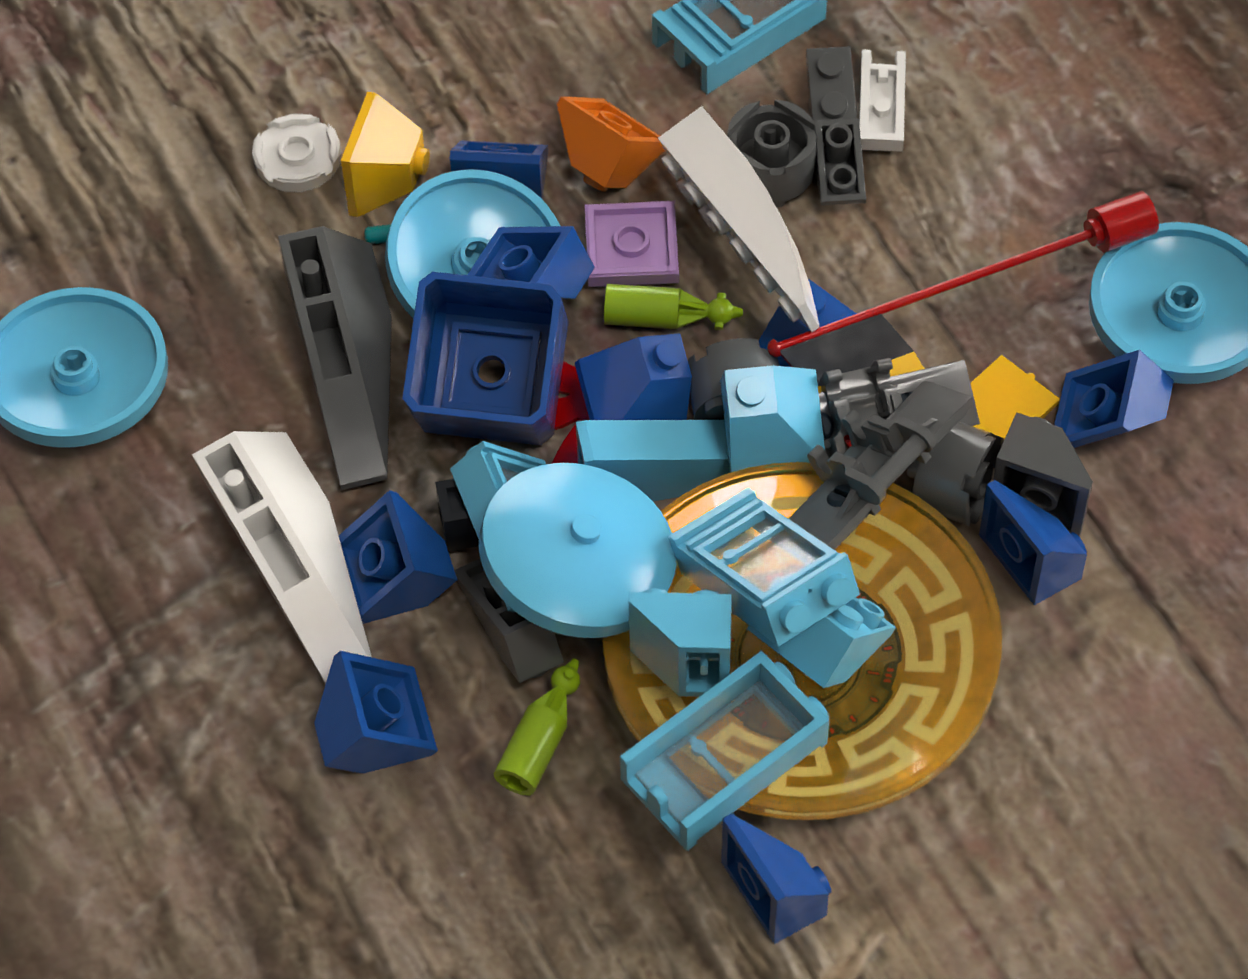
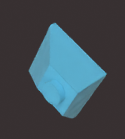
M772 365L724 370L720 383L730 475L812 467L807 454L816 445H820L825 449L816 369Z

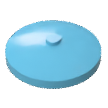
M458 170L444 173L431 178L413 190L398 208L390 226L385 245V264L388 279L398 301L414 319L419 281L431 272L468 275L499 227L560 226L548 205L536 193L510 177L484 170Z
M1168 222L1160 223L1158 232L1155 235L1104 253L1093 274L1089 294L1090 316L1099 338L1115 357L1140 349L1174 380L1173 383L1200 384L1213 382L1243 370L1248 366V247L1229 234L1208 226L1194 223Z
M89 287L60 289L24 302L0 320V424L14 435L26 441L50 447H80L108 440L139 422L155 405L163 391L168 374V355L163 334L155 319L146 309L122 294Z
M552 463L530 468L512 477L500 487L491 499L479 532L481 563L489 582L497 594L509 607L528 621L549 631L567 636L600 638L629 631V592H642L647 589H662L668 592L677 565V558L668 537L672 534V531L656 504L629 481L614 473L589 465Z

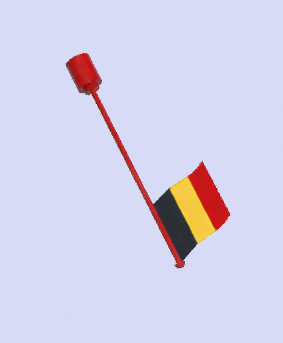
M1139 191L1090 209L1087 214V220L1084 222L1083 232L821 326L814 332L808 331L780 342L772 339L768 343L767 350L773 357L781 356L790 367L816 369L819 393L821 392L820 378L823 372L840 369L841 373L867 368L872 365L874 360L891 358L893 369L890 370V377L925 369L913 349L882 314L1088 240L1093 247L1097 246L1099 250L1106 253L1155 235L1159 229L1157 211L1152 200L1145 192ZM849 435L844 436L845 445L849 449L852 446Z

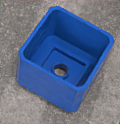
M431 272L419 281L403 400L422 430L426 433L542 445L554 435L568 330V319L561 296L551 284ZM489 360H498L505 366L503 377L494 383H487L479 377L481 366Z

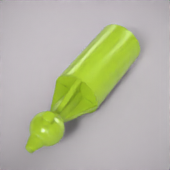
M623 284L606 285L604 325L678 329L708 317L715 324L714 329L723 330L724 324H727L731 319L743 316V309L732 305L726 299L725 293H717V298L708 304L680 288Z
M573 658L565 666L557 668L551 676L553 689L527 706L493 773L495 780L504 788L520 795L530 796L534 794L568 726L567 695L576 692L580 686L579 661Z

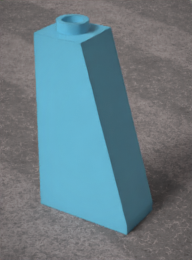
M584 420L576 422L578 464L589 465L614 473L635 485L652 501L705 493L722 485L755 476V472L730 475L725 420Z

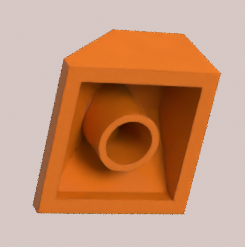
M561 96L557 103L571 166L585 174L583 177L584 182L593 188L601 191H607L608 188H627L665 151L658 140L659 134L603 98Z

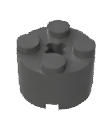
M774 100V105L760 106V101L741 108L732 117L727 136L749 161L769 192L777 208L782 207L788 200L802 194L810 186L814 178L817 136L813 120L804 109L784 100Z
M751 338L730 339L707 346V355L698 361L695 359V354L688 359L692 374L690 400L694 420H724L720 383L724 370L772 365L780 366L778 357L771 356L767 349L760 348L759 340Z
M958 422L929 452L931 458L926 464L915 461L908 467L907 476L915 479L909 496V502L925 512L960 524L970 526V523L974 525L978 523L982 518L986 487L991 482L993 467L995 468L996 459L1004 438Z

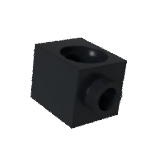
M448 479L435 482L439 515L448 552L478 547V536L455 480Z

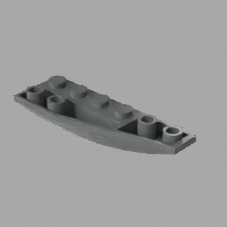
M324 226L280 235L278 240L284 271L341 490L387 480L392 317L372 244Z

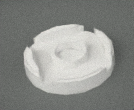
M290 114L274 119L267 124L268 129L261 136L259 132L254 139L252 156L258 176L269 186L284 192H304L320 187L333 177L340 166L341 146L335 129L329 124V127H327L325 124L320 123L319 118L309 114Z

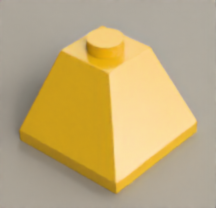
M367 91L341 158L349 216L360 217L411 193L414 190L418 176L426 174L430 161V150L424 148L422 129L374 92Z

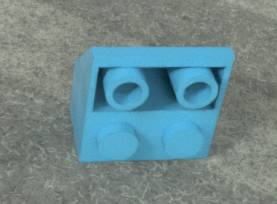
M788 577L776 579L772 587L779 584ZM856 597L779 647L750 625L747 630L820 686L827 688L846 682L892 635L896 627L883 618L885 614L879 606L869 600Z
M662 589L629 592L630 651L678 696L700 697L730 674L732 594H719L711 590H700L694 593H668Z

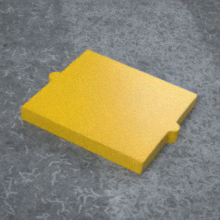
M1003 355L999 356L971 382L980 424L973 427L991 432L1004 438V440L1016 412L1029 417L1044 418L1060 402L1059 397L1035 380V374L1025 373Z

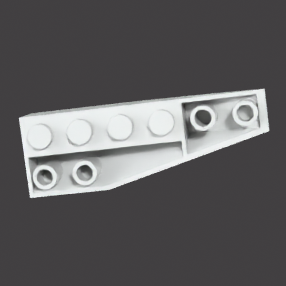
M702 106L658 137L667 153L661 158L662 162L676 180L682 178L676 183L678 189L691 205L695 203L699 208L702 207L698 212L713 232L718 231L722 236L725 234L730 239L729 243L745 264L750 262L753 265L755 276L768 293H771L773 290L777 292L780 296L777 301L790 320L794 323L800 318L808 329L814 332L820 326L811 286L798 249L780 212L749 161Z
M234 431L192 454L206 485L324 683L326 684L333 657L339 651L372 657L330 503L287 433Z

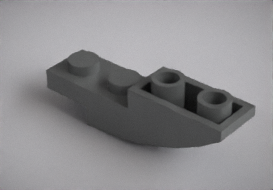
M851 47L807 49L808 109L817 136L815 173L821 206L866 203Z

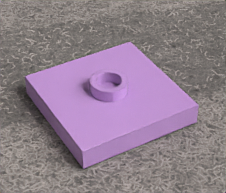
M675 201L585 205L587 253L595 267L588 278V287L606 286L607 284L645 285L679 283Z

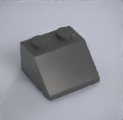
M1016 412L998 453L993 481H998L1055 516L1069 533L1074 532L1080 537L1093 484L1092 479L1063 428L1052 425L1043 418L1029 417Z

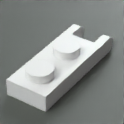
M862 50L859 116L862 150L903 152L906 51H897L894 65L871 64V50Z

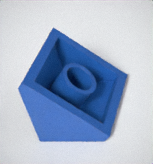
M461 140L450 150L451 172L458 170H484L499 173L522 183L543 200L548 145Z

